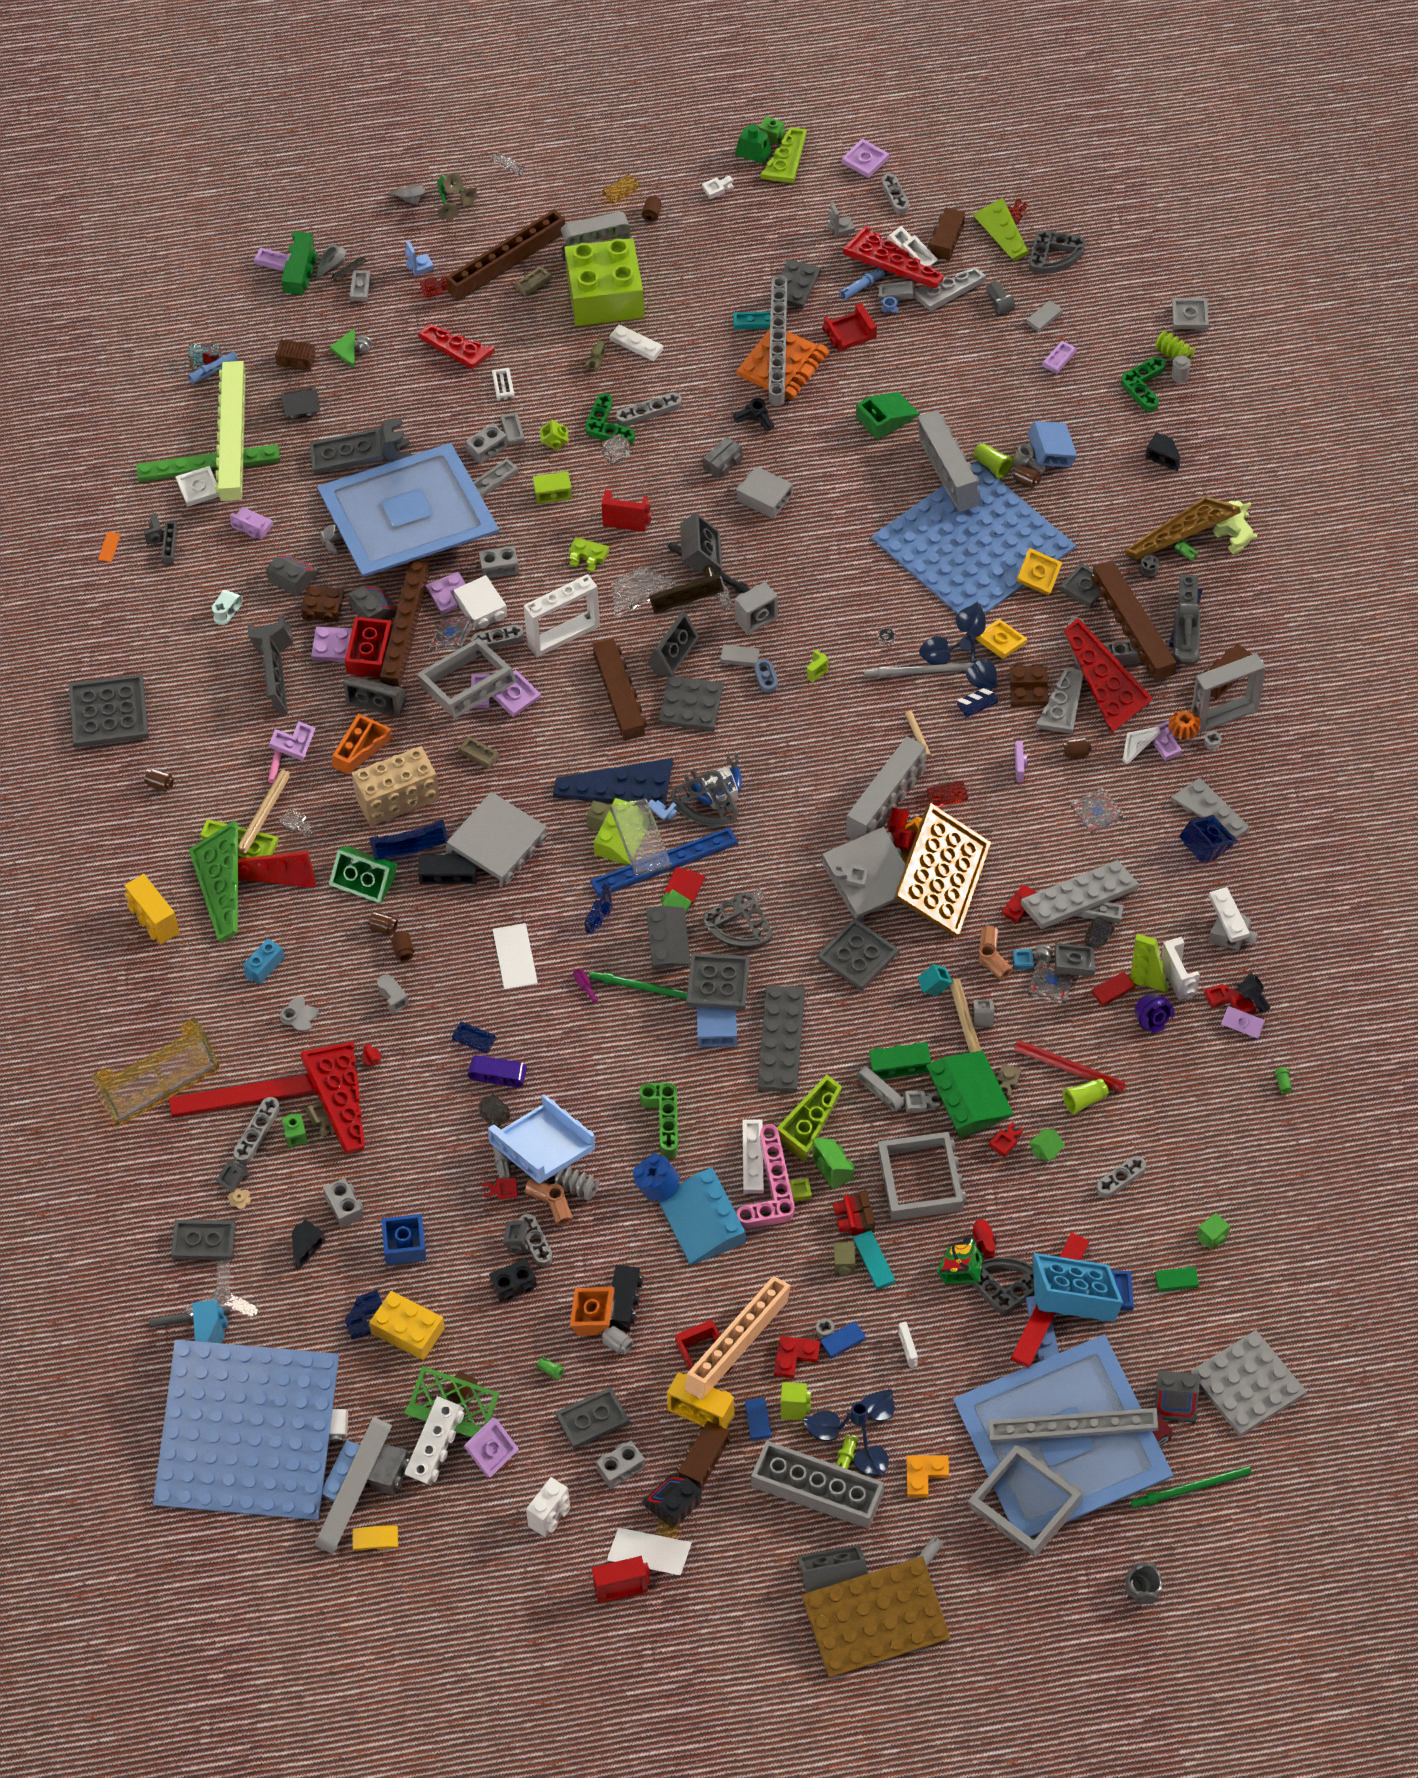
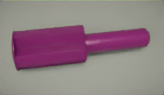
M583 969L575 970L572 975L582 991L587 992L593 1003H597L598 999L592 991L591 982Z

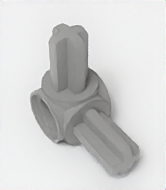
M1031 442L1027 445H1019L1013 457V464L1015 466H1029L1031 469L1039 471L1040 475L1046 470L1045 466L1038 465L1037 460L1034 459L1035 455Z

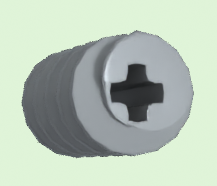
M569 1166L566 1171L563 1169L556 1174L555 1184L562 1186L564 1192L570 1191L572 1195L577 1194L579 1198L584 1197L585 1200L589 1201L597 1192L599 1178L593 1182V1175L586 1179V1172L579 1176V1170L576 1169L572 1173V1167Z

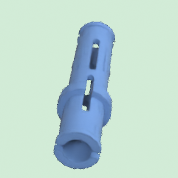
M876 268L870 273H865L861 279L840 290V297L843 300H847L864 288L874 285L875 281L885 276L884 270Z
M232 351L208 365L200 366V369L187 375L191 384H195L204 378L207 379L211 377V374L222 369V362L238 361V357Z

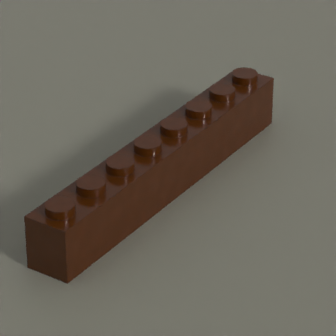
M555 209L548 212L446 277L447 291L459 301L562 235L561 228L565 225V218Z
M413 560L408 565L380 673V681L386 685L398 686L400 688L402 685L426 591L425 585H427L429 579V567L426 561Z
M1111 560L1093 566L1092 583L1098 587L1100 596L1104 597L1108 609L1114 613L1116 622L1122 626L1124 635L1130 639V644L1133 649H1136L1139 660L1144 662L1147 673L1152 675L1155 681L1175 675L1177 662L1115 562Z

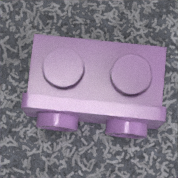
M244 507L237 514H230L231 526L234 529L246 532L251 537L261 540L273 526V520Z

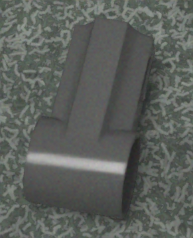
M996 281L990 282L986 287V291L993 301L995 312L999 315L1015 309L1012 295H1007L1001 283Z

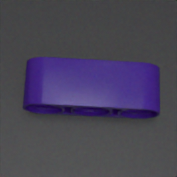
M475 1055L472 1057L467 1076L478 1082L519 1088L523 1086L527 1066L521 1062Z

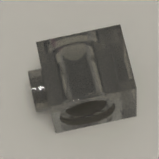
M494 1094L484 1098L478 1105L480 1116L490 1126L495 1125L499 1128L510 1119L509 1108Z

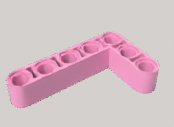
M766 1124L760 1130V1145L772 1201L740 1207L737 1211V1216L744 1229L785 1223L790 1221L794 1215V1201L777 1127L772 1124ZM771 1133L774 1137L768 1139L764 1134ZM776 1152L778 1156L770 1157L768 1153ZM774 1170H778L782 1174L780 1176H775L772 1174V1172ZM783 1189L786 1191V1193L780 1195L776 1192V1190ZM788 1208L790 1212L782 1213L780 1209ZM767 1211L770 1213V1216L763 1217L760 1213ZM746 1214L750 1216V1219L742 1220L740 1216Z

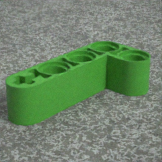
M672 1083L644 1084L639 1089L640 1104L648 1109L659 1108L661 1156L672 1160L678 1155L677 1089ZM667 1142H671V1147H667Z

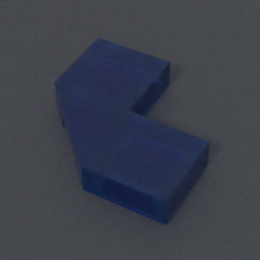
M378 1290L358 1296L352 1310L348 1313L345 1323L351 1340L371 1334L365 1316L376 1313L381 1306L382 1301Z

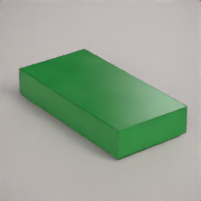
M1196 1267L1155 1271L1158 1292L1199 1288Z

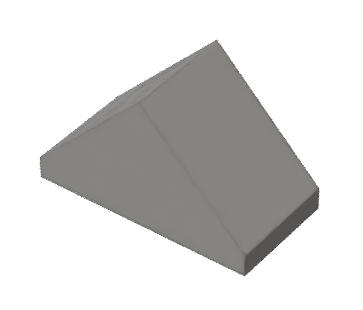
M974 1000V1027H993V1000Z

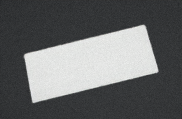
M526 923L493 929L504 989L537 984Z
M618 1528L607 1560L617 1562L642 1556L643 1562H647L651 1570L681 1575L692 1543Z

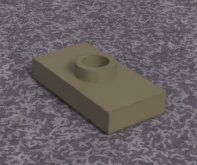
M539 266L514 283L519 292L527 297L552 280V275L542 266Z
M470 736L458 748L460 754L487 769H490L500 757L499 752Z

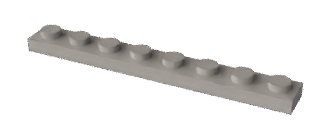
M1157 1408L989 1420L991 1443L1158 1431Z

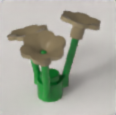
M449 173L447 177L442 175L437 181L438 193L443 201L442 207L437 210L441 220L451 221L459 214L456 204L447 203L444 192L454 194L460 192L461 204L463 206H472L474 200L478 198L475 187L461 189L464 183L461 181L459 174Z

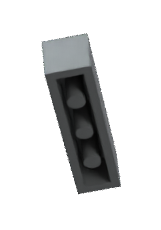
M165 522L161 556L163 564H174L178 533L177 522Z

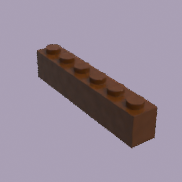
M614 638L593 643V655L623 741L645 736L647 722L645 716L642 717L640 714L642 713L640 702H636L637 694L635 688H631V676L629 673L626 674L627 666L625 659L620 657L622 655L620 645H616Z

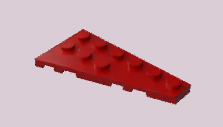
M866 225L843 248V254L852 259L860 260L881 270H886L897 276L924 284L929 288L936 289L944 279L943 274L931 266L922 265L920 259L916 257L914 259L911 258L909 252L890 240H883L879 233H872L870 227Z
M1077 618L1064 629V633L1112 734L1152 702L1153 698L1088 627Z
M354 1041L303 1051L300 1054L304 1067L345 1155L363 1151L365 1148L363 1126L361 1125L362 1113L359 1107L358 1075L355 1069L356 1056H354L353 1050Z

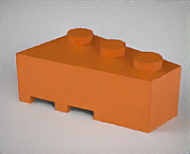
M358 713L333 753L331 767L345 774L351 773L390 741L392 729Z

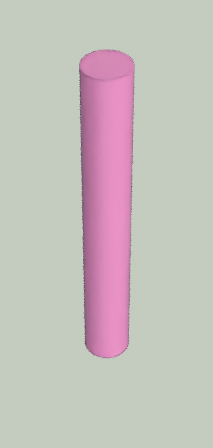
M276 750L269 773V783H274L282 753Z

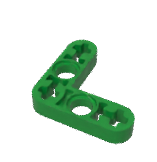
M1153 357L1125 372L1121 378L1122 387L1147 412H1154L1158 409L1159 399L1144 383L1164 372L1166 362L1162 357ZM1146 371L1148 374L1140 375L1139 372ZM1143 390L1145 393L1137 394L1135 391Z
M600 394L586 422V434L592 438L628 446L635 442V432L633 429L606 422L613 406V399L609 394ZM597 413H602L604 416L601 418H597L594 415ZM608 430L615 432L613 435L606 434Z

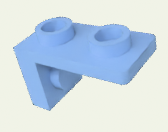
M407 241L404 251L408 259L406 260L408 270H412L414 276L434 270V265L428 254L416 257L415 250L410 241Z

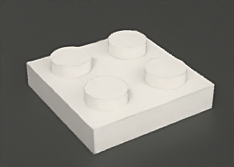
M210 466L176 476L177 484L187 507L220 497L219 494H216L215 483L217 482Z

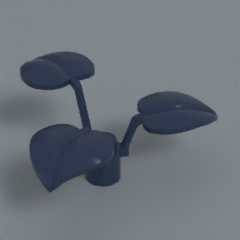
M976 602L962 609L956 617L958 629L962 632H967L960 642L948 647L946 638L935 636L923 643L919 654L931 665H942L949 662L951 657L950 650L960 646L965 651H971L972 666L966 670L968 681L980 689H993L997 686V671L994 664L987 659H979L976 663L974 662V646L977 644L975 638L983 634L986 628L985 613L980 603Z
M892 1389L872 1393L863 1398L861 1402L854 1403L851 1407V1413H847V1417L842 1424H840L839 1416L832 1411H820L803 1419L807 1431L821 1441L836 1439L839 1435L838 1429H843L849 1419H851L852 1423L856 1426L862 1427L865 1450L858 1451L854 1457L856 1468L864 1474L873 1476L883 1475L886 1472L889 1462L888 1454L881 1446L868 1447L865 1424L870 1416L874 1421L878 1422L886 1421L893 1416L895 1405Z

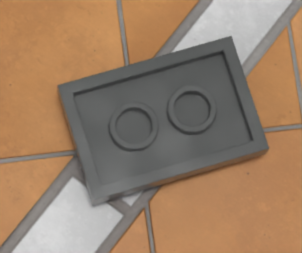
M791 259L787 260L781 273L787 279V305L804 309L821 273V267Z
M175 1219L171 1258L232 1260L236 1222Z
M612 1387L555 1412V1416L573 1450L630 1424Z

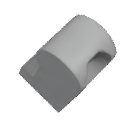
M382 975L378 978L379 994L387 998L388 1009L392 1014L409 1005L408 995L392 976Z

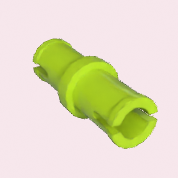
M850 1434L845 1436L842 1449L837 1454L838 1460L836 1465L848 1469L850 1462L854 1459L853 1453L858 1442V1438L854 1435L849 1439Z

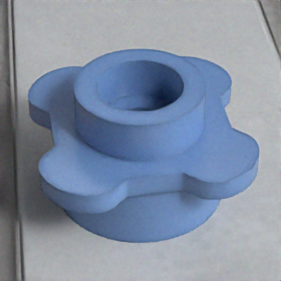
M886 297L881 301V304H883L881 311L883 313L898 312V300L894 297Z

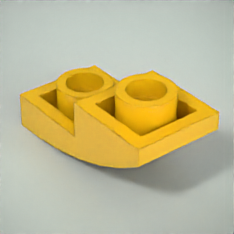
M373 1526L353 1529V1550L355 1551L375 1548L384 1550L398 1547V1526Z

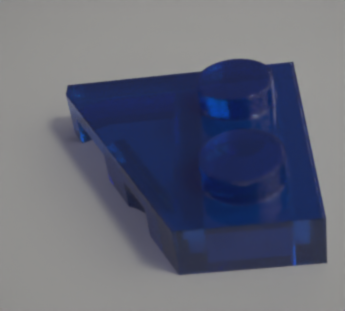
M602 885L603 896L599 901L595 899L585 920V931L593 934L596 929L601 927L604 917L612 911L611 886Z

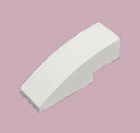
M902 226L892 232L887 240L909 252L911 258L914 259L916 257L920 259V263L924 266H932L938 260L915 235L911 237Z

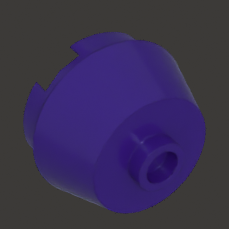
M1146 994L1139 999L1134 1012L1143 1030L1157 1033L1166 1028L1164 1025L1170 1017L1173 1019L1174 1007L1169 999L1165 997Z

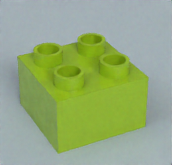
M634 238L565 246L566 274L575 326L644 318L643 287Z

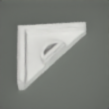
M1159 727L1127 733L1123 762L1125 764H1129L1161 733Z

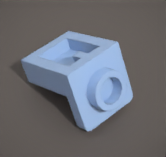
M651 799L647 804V807L665 822L668 819L672 820L677 814V805L675 803H672L667 810H665L666 806L659 800L655 802Z

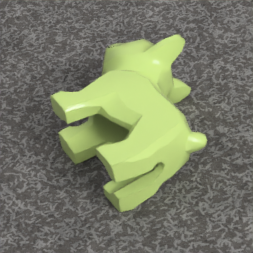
M1240 501L1227 502L1239 506L1241 513L1215 524L1217 527L1213 529V533L1218 538L1226 534L1233 536L1230 539L1232 545L1228 547L1232 554L1239 553L1252 539L1257 538V534L1253 533L1252 528L1244 519L1249 516V513L1246 511L1251 506L1250 502L1247 504H1242Z

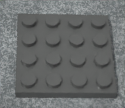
M143 674L69 683L74 748L149 738Z

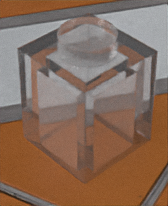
M620 434L601 443L602 455L612 466L630 456V443Z

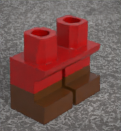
M867 1190L860 1191L859 1195L851 1197L843 1195L842 1201L833 1203L835 1216L846 1214V1218L837 1220L839 1233L850 1232L851 1236L860 1235L868 1231L875 1233V1220Z

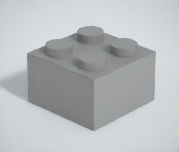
M766 582L754 586L751 590L735 598V621L747 635L778 618V596Z

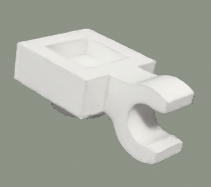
M730 176L720 181L718 178H714L703 183L702 188L709 199H713L724 194L725 190L733 189V179Z

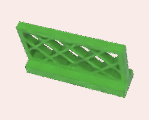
M422 1366L409 1406L406 1407L404 1413L427 1421L431 1409L427 1406L431 1405L433 1407L435 1400H432L428 1390L438 1385L442 1393L440 1397L448 1400L447 1396L457 1392L461 1403L458 1405H463L468 1415L462 1419L460 1424L457 1423L454 1431L473 1437L482 1426L476 1425L472 1416L482 1412L485 1417V1425L492 1418L500 1393ZM426 1372L433 1374L436 1383L426 1387L423 1380ZM451 1380L455 1389L445 1394L441 1383ZM467 1386L471 1387L475 1396L464 1400L460 1390ZM425 1392L429 1403L423 1406L416 1404L418 1395ZM485 1393L493 1395L491 1404L483 1407L479 1396ZM476 1398L481 1409L471 1414L466 1403Z

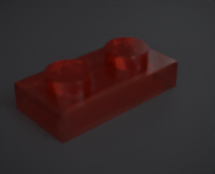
M963 780L930 787L926 790L930 804L936 807L968 800Z

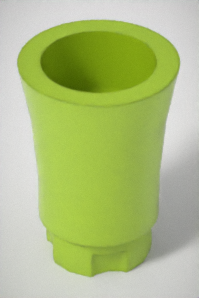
M984 443L977 445L974 450L973 457L998 479H1002L1010 472L1013 466L1012 457L1004 455Z
M1103 1079L1092 1080L1082 1085L1066 1088L1062 1092L1064 1103L1073 1115L1101 1101L1102 1098L1107 1097L1109 1094L1108 1087Z

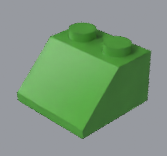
M815 1138L813 1139V1161L832 1190L853 1180L855 1168L851 1160L847 1161L844 1156L845 1152L842 1146L837 1145L834 1139Z

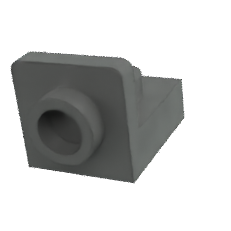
M157 513L150 514L149 530L144 531L147 544L157 543L164 538Z
M238 1160L237 1162L228 1161L216 1181L229 1191L234 1192L243 1177H249L251 1173L246 1170L247 1166Z
M526 1220L507 1222L503 1243L511 1253L518 1254L529 1251V1246L525 1242L529 1226Z

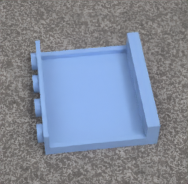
M542 1095L541 1106L500 1130L495 1125L488 1128L489 1143L539 1184L595 1150V1135L593 1132L587 1130L578 1120L571 1117L566 1110L561 1109L554 1100H550L545 1095Z

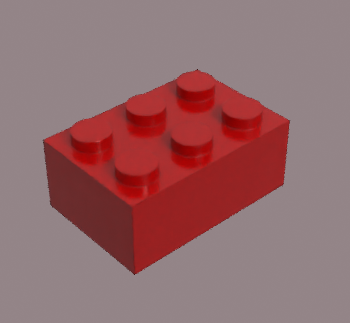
M355 617L345 657L346 674L380 678L392 631L391 620Z

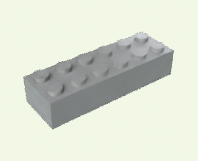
M938 410L917 416L919 441L958 512L979 506L978 498H980V492L977 487L980 485L977 475L973 474L971 464L966 462L965 453L960 451L957 439H953L952 430L950 427L947 428L944 416H941Z
M908 736L905 737L847 814L846 837L855 840L885 826L892 807L897 808V804L905 799L909 788L914 787L917 777L923 775L926 770L925 760L927 754L924 744Z
M767 1440L751 1475V1487L867 1529L872 1524L884 1494V1482Z

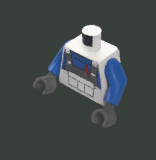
M734 753L735 762L730 760L729 755L726 758L727 762L731 764V768L726 766L716 771L720 772L733 800L736 801L738 793L741 791L742 777L740 768L736 764L739 756ZM692 770L693 778L698 777L697 772ZM685 774V776H684L685 781L687 782V781L691 780V779L689 778V775H688V774ZM711 775V778L705 781V785L710 782L716 784L718 778ZM693 782L691 785L693 791H701L700 783ZM709 791L696 797L698 801L710 805L713 809H717ZM720 791L716 794L719 801L726 800L727 796L724 792ZM728 802V803H726L725 805H722V806H721V807L725 806L726 809H727V812H730L729 809H728V807H727L728 804H730V802Z

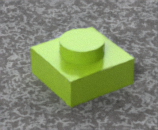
M809 1178L789 1181L794 1202L812 1199Z

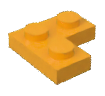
M948 1455L906 1456L907 1498H928V1478H949Z

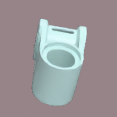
M228 590L221 592L219 598L212 605L216 624L225 625L230 621L235 612L241 607L242 596Z

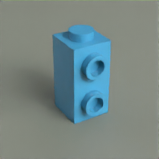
M267 938L243 964L245 977L252 982L255 981L261 984L285 958L283 948Z

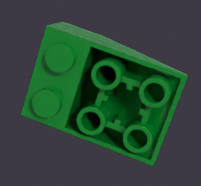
M899 392L870 396L856 404V419L877 440L920 415Z

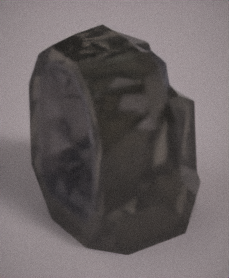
M1097 916L1086 931L1085 945L1092 948L1103 946L1115 928Z

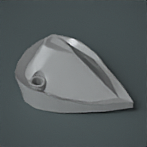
M416 184L388 193L389 195H397L408 203L417 204L421 195L426 191L423 184Z
M330 245L324 251L319 263L317 278H320L327 271L338 268L345 262L346 250L344 248Z

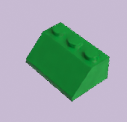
M345 846L337 851L329 885L377 903H382L394 881L398 864Z

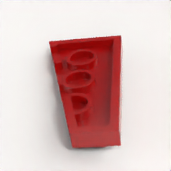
M431 324L418 333L419 339L472 370L495 351L493 346L485 347L479 341L474 340L471 342L466 340L465 336L452 335L450 331Z
M308 851L238 859V880L315 888L317 885Z

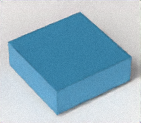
M1032 949L1012 951L1014 970L1034 969Z

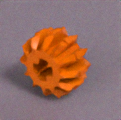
M1181 709L1180 713L1175 711L1169 719V731L1172 732L1173 737L1179 736V740L1185 738L1188 741L1190 737L1195 738L1196 734L1199 733L1200 718L1197 717L1196 712L1191 713L1190 709L1187 712Z

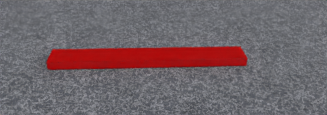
M304 1074L170 1097L169 1102L172 1118L262 1103L267 1097H274L279 1100L314 1094L316 1090L309 1075Z
M1071 1232L1060 1257L1081 1260L1089 1240ZM1036 1304L1010 1360L1029 1369L1055 1312L1039 1310Z

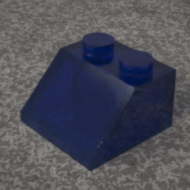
M1214 815L1189 821L1179 835L1184 845L1202 863L1214 861L1237 843V840Z

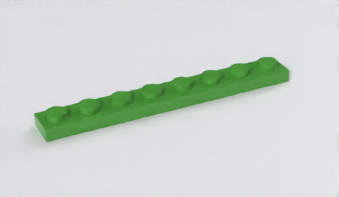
M278 444L246 448L243 451V467L281 462ZM211 453L136 464L138 481L144 482L173 478L210 466L212 472L219 470L216 465V457H219V455Z

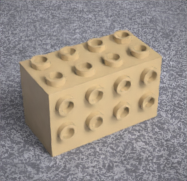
M422 746L412 748L405 753L394 755L389 759L376 762L371 766L358 769L352 773L355 797L370 827L440 800L437 775Z

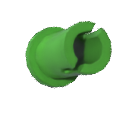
M1178 541L1174 548L1176 552L1181 553L1191 562L1194 561L1199 552L1187 545L1186 541Z
M1285 1067L1276 1069L1274 1077L1278 1080L1281 1094H1287L1293 1090L1289 1080L1290 1072Z
M545 1357L540 1358L537 1363V1369L551 1375L552 1379H560L564 1373L562 1365H556Z

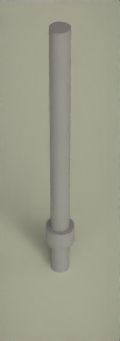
M970 662L899 668L878 667V669L864 670V677L879 676V678H887L890 675L967 670L972 664Z

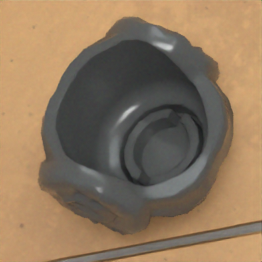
M1141 1562L1133 1565L1132 1569L1125 1576L1126 1593L1128 1596L1133 1597L1138 1604H1153L1157 1602L1158 1595L1162 1590L1161 1575L1156 1565L1152 1562Z

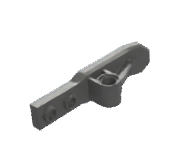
M1180 574L1178 607L1174 614L1173 657L1176 662L1183 665H1193L1200 658L1201 614L1199 612V604H1197L1198 575Z

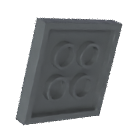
M669 676L660 712L659 725L714 732L724 683Z
M854 918L817 955V960L863 991L899 954V949Z
M692 953L687 1007L745 1010L750 956Z

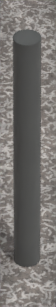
M230 1306L223 1307L224 1315H230ZM193 1312L148 1319L149 1327L192 1321Z

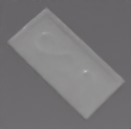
M647 799L612 805L610 810L634 874L640 875L670 868L672 864Z

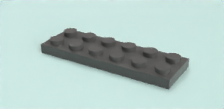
M766 985L758 1090L797 1093L805 988Z

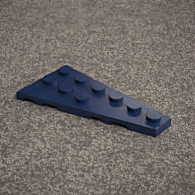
M673 758L558 777L555 780L553 798L613 803L615 798L633 803L636 806L646 807L652 799L655 802L659 800L666 806Z

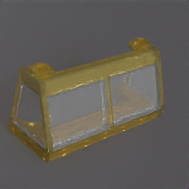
M195 1017L186 1021L181 1026L182 1037L119 1073L114 1074L109 1069H102L91 1075L98 1100L117 1127L220 1069L206 1033Z

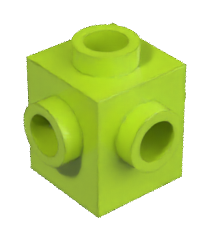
M550 420L540 428L541 443L557 451L569 442L568 428L554 420Z

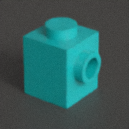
M935 964L931 965L917 977L921 990L933 996H938L952 984L946 967Z

